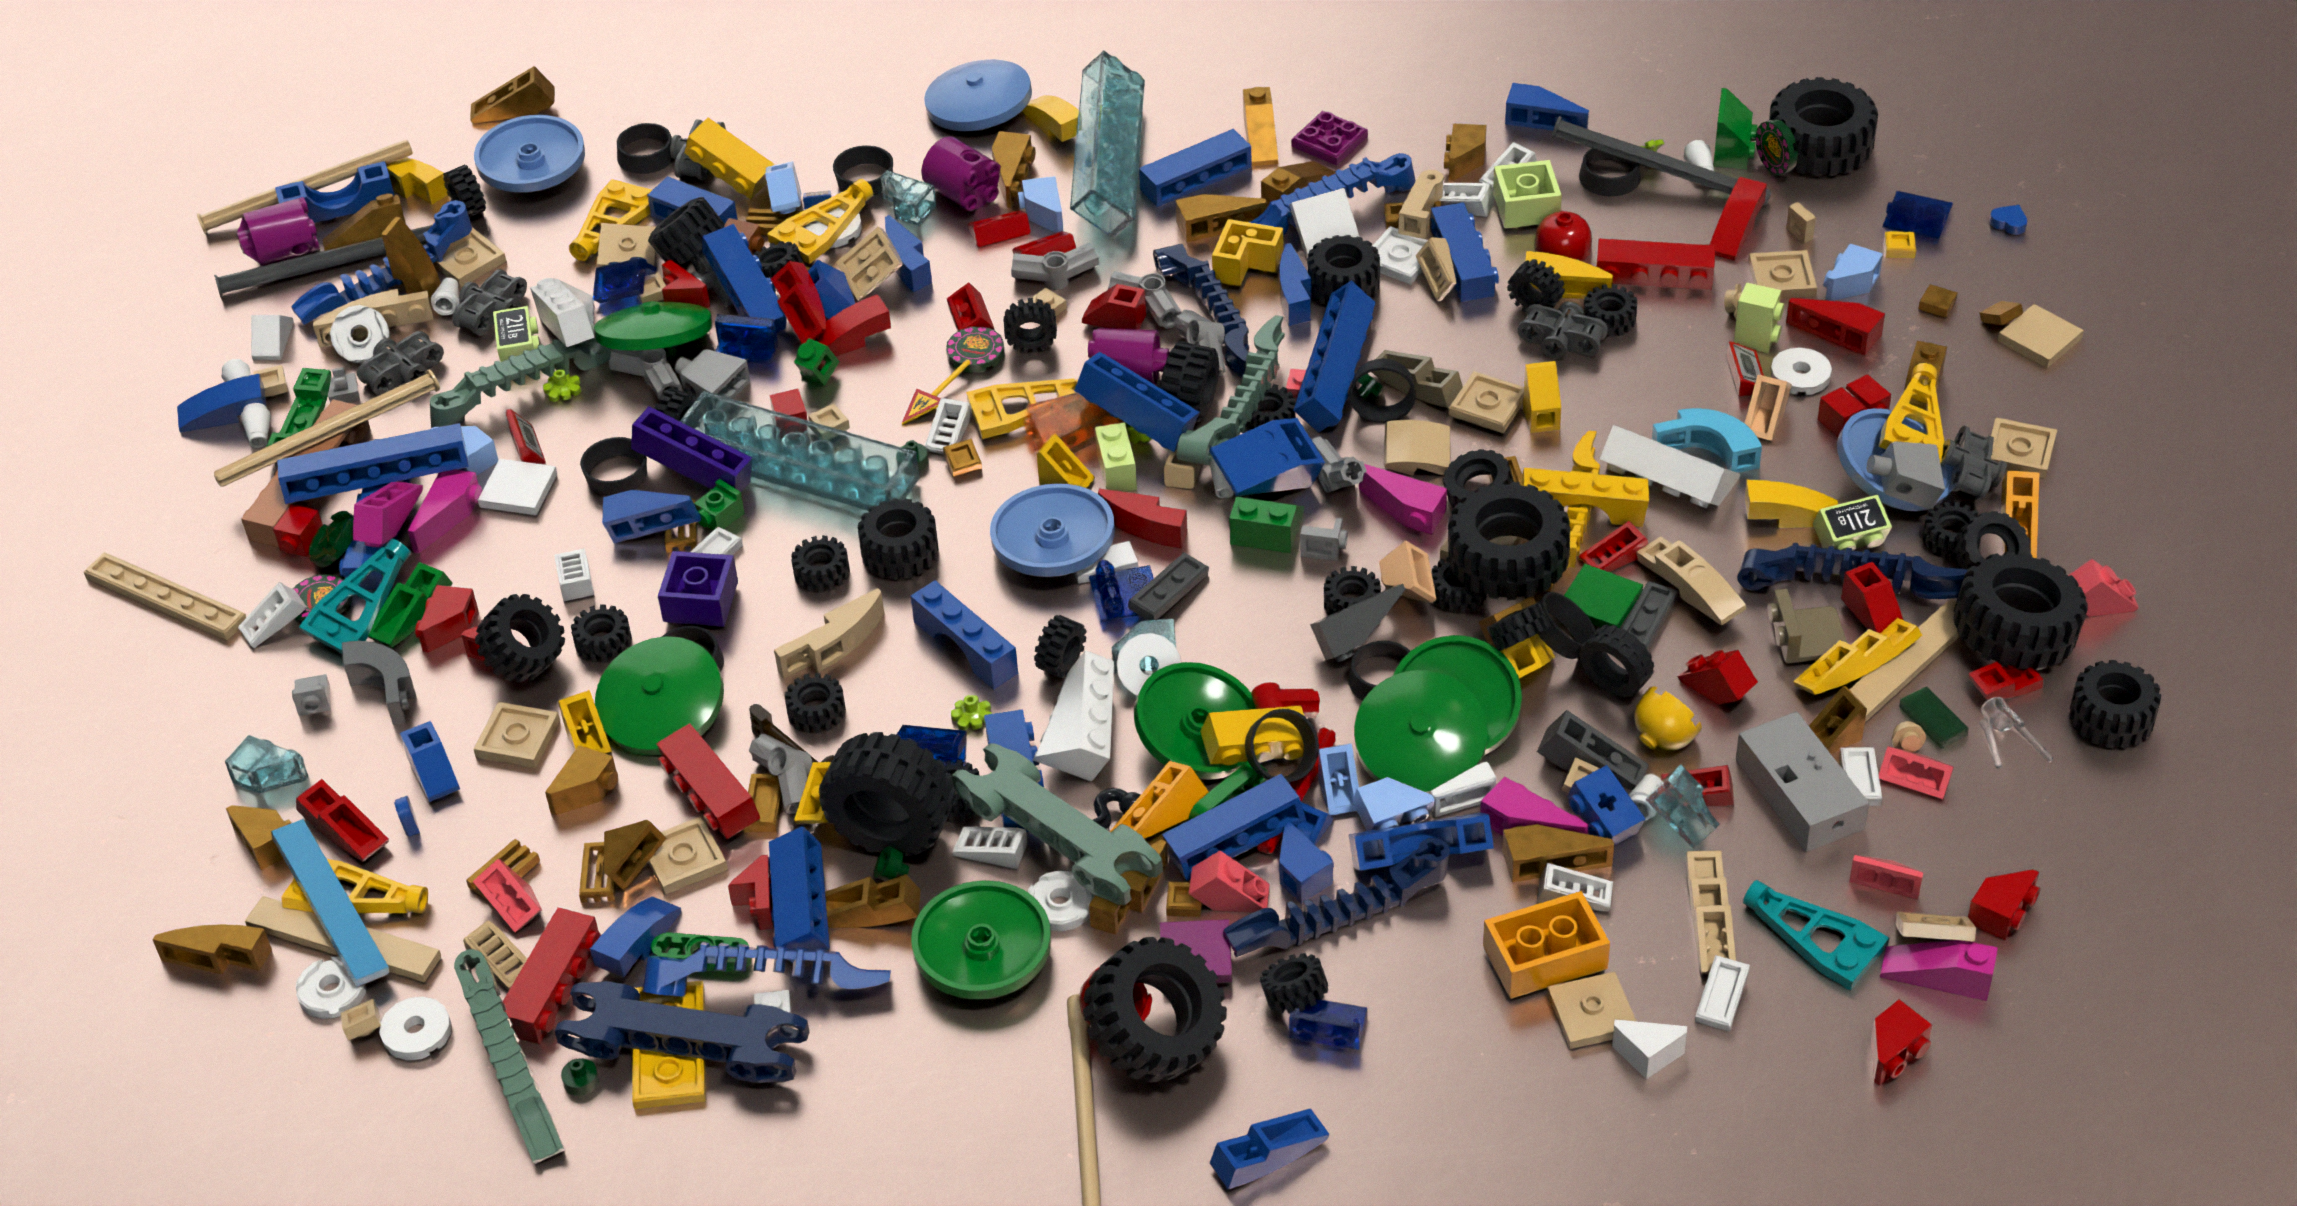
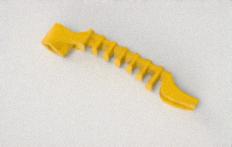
M1589 430L1577 443L1573 451L1572 461L1574 465L1571 472L1599 474L1600 464L1593 458L1595 453L1593 443L1597 431ZM1573 504L1569 505L1566 511L1570 520V557L1567 569L1576 567V556L1580 554V544H1583L1584 532H1587L1588 520L1590 521L1591 510L1594 509L1593 505ZM1551 583V587L1545 592H1552L1554 584Z

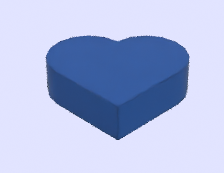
M2020 205L1995 208L1991 211L1989 219L1992 227L2000 230L2004 229L2012 235L2024 233L2028 222Z
M408 795L395 799L394 805L406 835L411 837L419 834V827Z

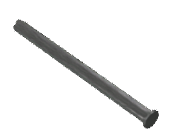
M1558 117L1552 133L1553 139L1557 136L1727 194H1731L1738 181L1736 178L1562 121V117ZM1766 189V197L1763 206L1767 205L1771 195V191L1769 189Z
M432 225L412 229V232L421 244H426L423 233L427 232ZM380 237L218 277L216 274L214 277L220 297H223V293L385 254L386 250L383 239Z

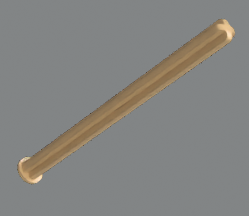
M403 140L290 183L303 181L311 189L319 190L354 177L358 167L383 161L389 164L412 155L413 150L409 141ZM273 188L203 215L197 213V218L203 232L208 234L210 229L243 218V213L279 204L276 190Z
M426 370V374L215 470V480L220 487H224L276 463L279 459L292 456L433 390L438 392L440 391L438 380L432 370Z

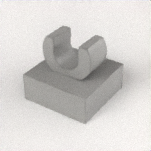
M344 367L332 369L333 377H331L328 392L329 401L331 402L334 399L348 403L360 400L355 373L345 374Z

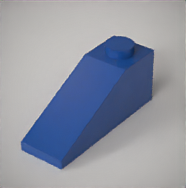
M1512 83L1506 101V125L1553 131L1558 117H1562V121L1588 129V109L1540 86Z
M629 490L603 497L602 523L613 543L701 521L698 510L691 497L687 495Z

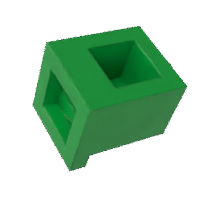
M808 338L806 343H803L798 348L794 364L799 368L802 376L825 386L840 361L828 346ZM821 361H826L822 370L819 371L817 368Z
M718 479L715 482L716 487L694 503L701 516V521L698 523L711 530H715L717 527L726 529L745 514L741 492L723 480Z

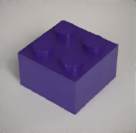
M672 551L658 593L663 622L725 627L738 584L734 555Z

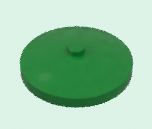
M650 301L611 313L601 318L595 324L594 329L597 343L604 347L617 350H652L684 344L702 337L711 330L712 318L711 312L700 305Z
M1461 635L1434 638L1411 650L1396 668L1393 675L1407 671L1428 670L1448 675L1464 684L1476 696L1486 716L1488 733L1484 755L1494 751L1504 743L1518 722L1522 704V690L1519 677L1507 657L1485 641Z
M656 637L627 648L608 665L597 685L595 706L606 735L617 746L634 754L647 756L661 755L656 743L690 723L700 736L711 727L722 706L724 683L716 662L702 646L680 637Z
M1181 662L1157 670L1144 682L1135 701L1134 724L1145 748L1164 766L1169 761L1191 766L1199 779H1220L1230 776L1246 762H1238L1233 765H1224L1223 763L1210 764L1200 730L1209 713L1255 709L1249 689L1231 674L1203 663Z
M1414 670L1402 672L1385 679L1367 694L1358 709L1355 719V747L1359 760L1367 773L1375 781L1389 777L1428 794H1431V790L1480 764L1487 746V720L1480 702L1464 684L1439 672Z
M981 880L953 886L931 899L921 910L914 922L911 944L916 966L931 985L947 994L960 998L989 999L1016 991L1030 982L1041 971L1051 949V929L1046 911L1031 894L1009 883Z

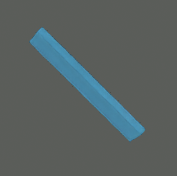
M304 819L271 831L274 843L356 987L389 974V966Z

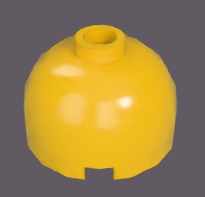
M1650 687L1636 705L1634 714L1636 727L1641 732L1639 739L1653 750L1659 747L1666 751H1674L1687 746L1702 730L1701 723L1699 722L1695 726L1691 721L1694 713L1672 694L1664 691L1662 695L1654 693L1658 687Z

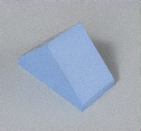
M1351 743L1318 749V781L1329 815L1357 811L1352 801L1359 785Z

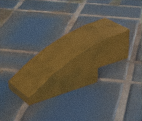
M395 217L381 234L392 276L394 279L403 280L407 294L428 291L431 303L433 293L441 284L437 271L423 245L400 217Z
M1159 840L1150 846L1162 858L1164 872L1168 865L1167 842ZM1128 871L1121 874L1120 876L1131 887L1130 896L1132 899L1126 905H1118L1095 895L1089 904L1091 927L1116 935L1129 909L1140 913L1143 912L1163 872L1157 877H1148L1139 871Z
M906 874L879 884L869 876L825 891L828 928L880 926L915 918L919 915L921 889Z
M218 924L193 926L159 933L152 939L161 961L217 974H223L229 964L260 971L272 951L263 928L244 925Z

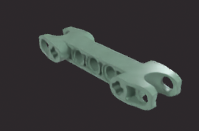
M990 743L983 749L985 752L984 761L993 772L979 776L962 769L957 770L951 775L955 791L969 805L972 811L987 821H993L1002 813L1073 861L1075 864L1071 870L1075 879L1080 885L1098 897L1118 905H1126L1132 899L1130 896L1131 887L1120 876L1121 874L1128 871H1139L1148 877H1157L1163 872L1162 858L1145 841L1142 835L1124 824H1120L1112 832H1109L1039 785L1038 782L1041 780V775L1037 767L1016 751Z

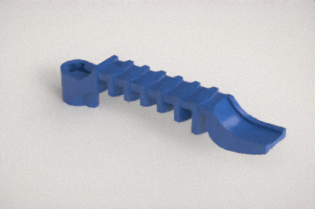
M1398 153L1381 162L1369 161L1365 157L1362 159V162L1356 165L1352 163L1345 170L1341 171L1338 169L1335 171L1336 174L1329 177L1325 175L1322 177V180L1316 183L1310 182L1307 187L1297 188L1295 192L1289 195H1281V199L1270 202L1267 209L1250 223L1283 228L1284 236L1288 231L1289 224L1296 228L1289 206L1292 202L1342 188L1345 189L1347 197L1352 198L1354 197L1353 188L1355 187L1364 193L1368 191L1366 183L1368 181L1377 188L1384 186L1387 193L1409 190L1416 181L1411 157L1404 153Z
M454 200L445 203L440 211L434 215L435 223L427 232L423 233L426 241L423 247L432 263L436 261L442 262V257L450 244L466 237L472 231L466 206L461 201ZM385 257L383 260L386 267L381 269L375 264L370 265L372 275L368 277L361 270L355 271L358 279L356 284L353 283L352 278L348 275H340L345 289L339 293L332 283L323 282L307 291L291 307L294 314L305 325L320 315L331 312L347 303L369 295L389 291L388 288L395 284H402V280L393 278L388 258Z
M702 942L700 950L686 959L648 956L643 992L684 997L689 974L696 971L705 972L707 970V963L715 964L714 970L726 971L728 957H736L734 970L742 972L746 971L747 958H755L754 971L765 972L767 959H774L773 972L777 973L785 972L786 959L794 960L792 976L803 977L805 961L813 960L810 983L822 985L825 961H831V978L836 985L845 989L867 988L886 983L890 980L891 970L860 969L848 963L841 956L840 952L826 951L824 948L807 950L804 947H796V949H788L785 946L768 948L765 945H758L757 948H753L745 944L731 947L726 943H720L719 946H711L709 943Z

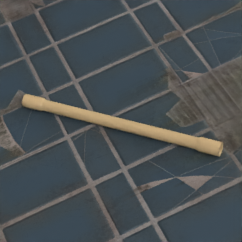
M1075 994L1067 999L1068 1027L1071 1032L1082 1206H1101L1089 1035L1087 1032L1089 1024L1085 1022L1081 1014L1080 994Z

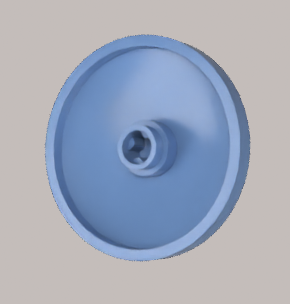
M997 59L977 60L953 67L938 76L927 88L924 102L929 118L943 128L956 131L981 130L1004 123L1019 114L1031 99L1032 86L1026 70L1013 62Z
M527 115L504 121L487 131L480 138L474 150V161L481 179L494 188L509 192H533L555 186L571 177L580 168L585 158L584 140L579 129L565 119L550 115Z
M1867 409L1854 414L1842 428L1837 440L1838 456L1849 477L1868 495H1878L1881 502L1886 505L1907 511L1929 510L1886 495L1883 491L1881 476L1867 472L1866 467L1869 457L1871 455L1882 456L1886 451L1879 447L1882 426L1892 410ZM1908 417L1903 419L1902 424L1927 434L1924 424ZM1949 465L1941 466L1945 490L1935 505L1942 504L1951 493L1950 483L1954 467Z
M1045 484L1023 490L1010 497L997 509L990 524L992 548L1000 561L1020 573L1041 577L1066 575L1092 565L1107 552L1115 535L1114 516L1109 504L1092 490L1071 484Z

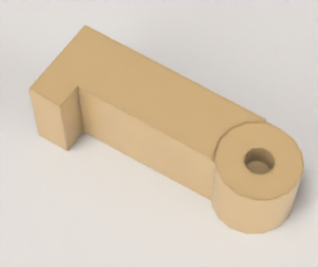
M1425 170L1420 173L1399 212L1398 234L1421 239L1427 238L1431 208L1436 201L1443 197L1444 176L1441 172Z

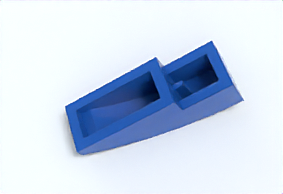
M890 215L886 216V234L903 263L896 273L906 286L913 292H916L932 283L930 261L924 257L922 241Z
M1289 243L1285 244L1280 262V302L1288 326L1311 321V277L1294 247Z
M260 374L244 376L220 383L201 391L179 404L177 412L180 433L239 423V415H241L246 405L261 403L266 406L265 389Z
M653 896L639 902L615 920L590 948L594 965L624 978L637 959L643 961L647 959L652 952V941L656 936L668 931L682 912L681 907Z
M1306 1109L1251 1124L1247 1135L1218 1142L1211 1157L1210 1165L1227 1189H1231L1252 1182L1292 1163L1325 1142L1330 1134L1312 1109Z

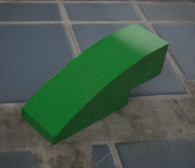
M418 562L405 585L397 582L377 614L368 638L393 648L415 630L418 620H421L425 613L426 601L429 597H432L436 586H451L453 582L443 571Z

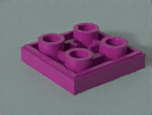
M1322 110L1291 139V147L1337 166L1368 137V129L1357 125L1353 121H1347L1335 116L1331 112Z
M1229 919L1160 922V938L1173 939L1174 945L1178 946L1180 943H1183L1192 948L1191 953L1197 956L1200 954L1207 961L1205 966L1208 970H1214L1219 978L1216 980V983L1232 982L1231 946L1223 936V929L1229 926Z

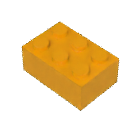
M1582 891L1484 920L1483 947L1510 999L1608 969L1610 941Z

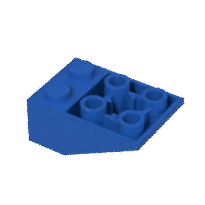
M1298 418L1272 420L1215 445L1209 450L1236 496L1312 487L1325 464L1324 459Z

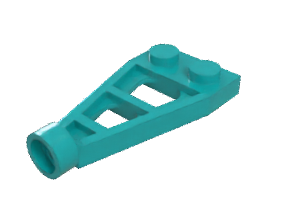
M390 539L384 548L382 547L315 605L299 626L301 631L343 654L342 642L366 641L377 614L384 605L401 566L411 555V551L401 542ZM376 571L383 575V580L377 590L371 593L359 586L360 583L371 572ZM353 595L366 601L360 618L355 621L337 613L338 606Z
M1758 880L1751 884L1743 899V904L1755 910V914L1814 968L1850 991L1883 953L1889 943L1890 938L1860 920L1776 892ZM1787 911H1791L1809 918L1810 921L1801 931H1796L1781 918ZM1826 927L1838 931L1845 938L1833 952H1825L1811 940L1810 936L1817 928Z

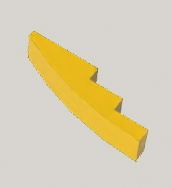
M1897 618L1881 633L1868 629L1852 644L1839 640L1793 682L1796 687L1814 695L1843 686L1874 671L1898 656L1923 635L1918 626Z

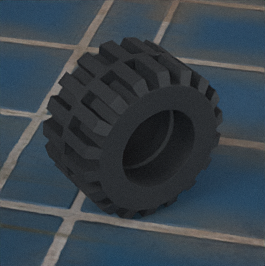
M698 197L688 201L666 217L652 231L648 242L664 262L671 259L681 266L702 252V239L704 235L724 228L725 223L704 197Z
M1335 235L1330 239H1322L1321 243H1316L1313 249L1309 251L1307 258L1308 274L1311 277V293L1315 300L1320 299V303L1328 304L1331 293L1351 280L1370 298L1376 296L1377 290L1380 288V254H1378V249L1373 247L1371 242L1368 240L1363 241V238L1358 236Z
M1179 341L1170 351L1164 366L1160 388L1199 411L1196 422L1202 421L1206 416L1216 392L1219 376V358L1216 349Z
M895 498L889 502L885 500L879 502L878 506L873 505L868 509L869 513H863L861 521L858 523V536L863 563L866 567H869L870 572L873 574L879 573V577L882 578L889 576L891 579L898 580L899 577H905V579L912 578L911 575H919L923 573L924 568L929 569L933 565L932 561L937 559L939 546L935 518L928 507L923 508L922 503L918 501L913 503L912 499L905 498L904 500H899V498Z
M512 594L508 598L504 597L481 620L476 630L479 634L475 637V644L480 645L477 652L479 656H484L485 660L483 663L486 667L491 666L494 669V674L497 676L503 674L504 679L512 681L514 678H516L517 682H524L527 678L530 681L541 675L561 654V648L565 644V638L562 637L565 633L564 626L558 624L561 619L558 614L554 615L551 612L553 608L549 604L545 606L541 603V599L537 597L531 599L529 594H522L520 597L517 594ZM511 629L521 633L527 639L530 647L518 642L513 636Z
M2109 660V663H2104L2103 661L2096 662L2095 667L2089 665L2084 668V673L2080 672L2075 683L2069 712L2070 719L2073 720L2072 725L2075 730H2081V736L2085 739L2091 738L2092 743L2097 745L2102 743L2107 748L2119 746L2121 749L2128 748L2129 744L2136 746L2141 743V739L2146 740L2150 736V732L2153 731L2161 702L2160 687L2157 683H2154V677L2151 674H2144V669L2139 666L2135 668L2131 666V663L2125 661L2124 664L2117 663V660Z

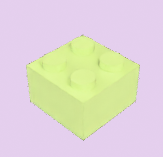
M1550 160L1494 166L1493 194L1504 228L1539 225L1547 215L1561 211L1562 195Z

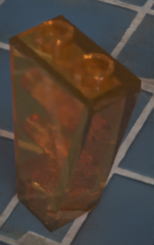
M1077 392L1027 405L1028 418L1023 420L1027 435L1033 436V446L1036 454L1054 433L1073 453H1076L1096 442L1095 427L1124 423V421L1111 416L1108 411L1095 403L1088 402Z

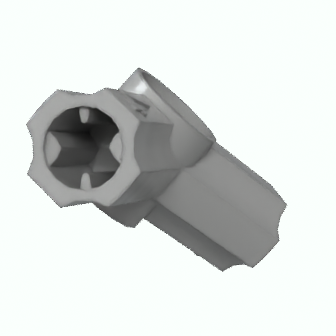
M1090 243L1066 253L1052 251L1044 256L1015 253L1012 259L1011 276L1018 279L1044 281L1045 286L1049 289L1059 290L1069 284L1070 277L1099 265V257L1095 248Z
M1117 271L1113 272L1108 289L1116 284L1145 289L1146 311L1152 314L1159 326H1163L1166 329L1175 327V317L1180 315L1182 311L1166 289V281L1162 275L1150 273L1143 277H1138Z
M1183 310L1180 315L1175 317L1174 321L1178 334L1185 337L1188 343L1215 348L1219 358L1218 377H1221L1226 372L1221 349L1225 337L1224 326L1222 323L1211 322L1192 310Z
M663 348L643 351L613 349L611 351L610 369L643 376L645 382L651 385L658 398L669 388L683 391L680 381L667 361L666 352Z
M1320 436L1311 439L1325 461L1318 474V478L1327 493L1363 481V475L1367 471L1363 461L1356 460L1354 456L1342 458L1327 439H1322Z
M761 734L751 742L749 752L752 755V760L768 768L772 775L778 776L785 813L796 814L807 782V776L812 766L811 756L808 752L796 750L769 735Z

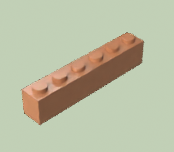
M333 399L327 408L321 412L314 425L357 405ZM363 422L289 457L359 444L370 429L369 422ZM277 470L274 477L260 492L258 498L241 518L248 540L279 548L273 528L290 505L311 508L318 497L285 504Z

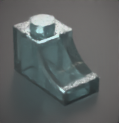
M888 170L881 175L883 198L894 204L895 219L920 226L936 208L934 185Z
M1680 764L1653 789L1645 800L1692 848H1695L1716 830L1719 823L1705 804L1702 794L1704 788Z

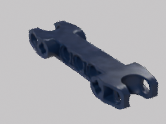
M608 981L581 982L573 985L570 992L573 1005L582 1011L593 1014L580 1021L563 1020L557 1024L555 1029L556 1039L560 1045L589 1057L615 1059L619 1056L621 1048L627 1047L725 1062V1070L730 1076L739 1080L756 1083L793 1080L797 1071L795 1059L788 1054L772 1049L783 1043H802L807 1041L810 1033L808 1020L774 1006L748 1005L743 1017L643 1002L640 1001L641 995L635 988L626 984ZM582 994L589 995V996H591L592 998H587V997L583 996ZM784 1025L793 1026V1027L797 1028L798 1030L792 1029V1028H789V1027H786V1026H784ZM568 1034L577 1036V1037H579V1038L571 1037V1036H569ZM774 1066L782 1067L785 1070L777 1069Z

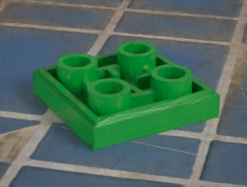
M1584 564L1564 596L1578 605L1589 617L1593 625L1600 628L1603 625H1614L1620 628L1641 595L1643 584Z

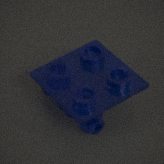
M1896 191L1893 201L1888 202L1887 216L1882 227L1895 231L1914 232L1916 235L1939 240L1953 203Z
M1108 560L1099 561L1095 569L1096 575L1089 576V581L1100 621L1105 622L1139 616L1128 609V603L1135 594L1154 579L1151 566L1147 565L1115 571L1113 564Z

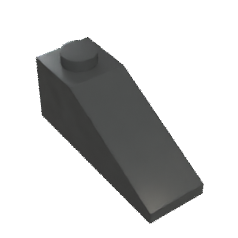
M1404 584L1393 586L1310 624L1325 660L1336 657L1337 662L1353 656L1355 654L1353 649L1363 645L1406 590Z
M1568 710L1546 729L1537 750L1539 754L1566 771H1569L1575 757L1598 768L1608 765L1624 788L1631 790L1643 779L1649 765Z

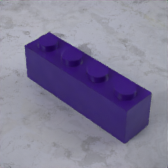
M650 406L632 424V450L710 489L716 487L715 482L718 479L723 480L740 492L751 482L752 457Z

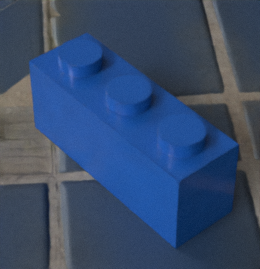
M668 176L647 195L651 217L662 221L676 209L698 197H704L724 223L729 218L738 220L735 201Z

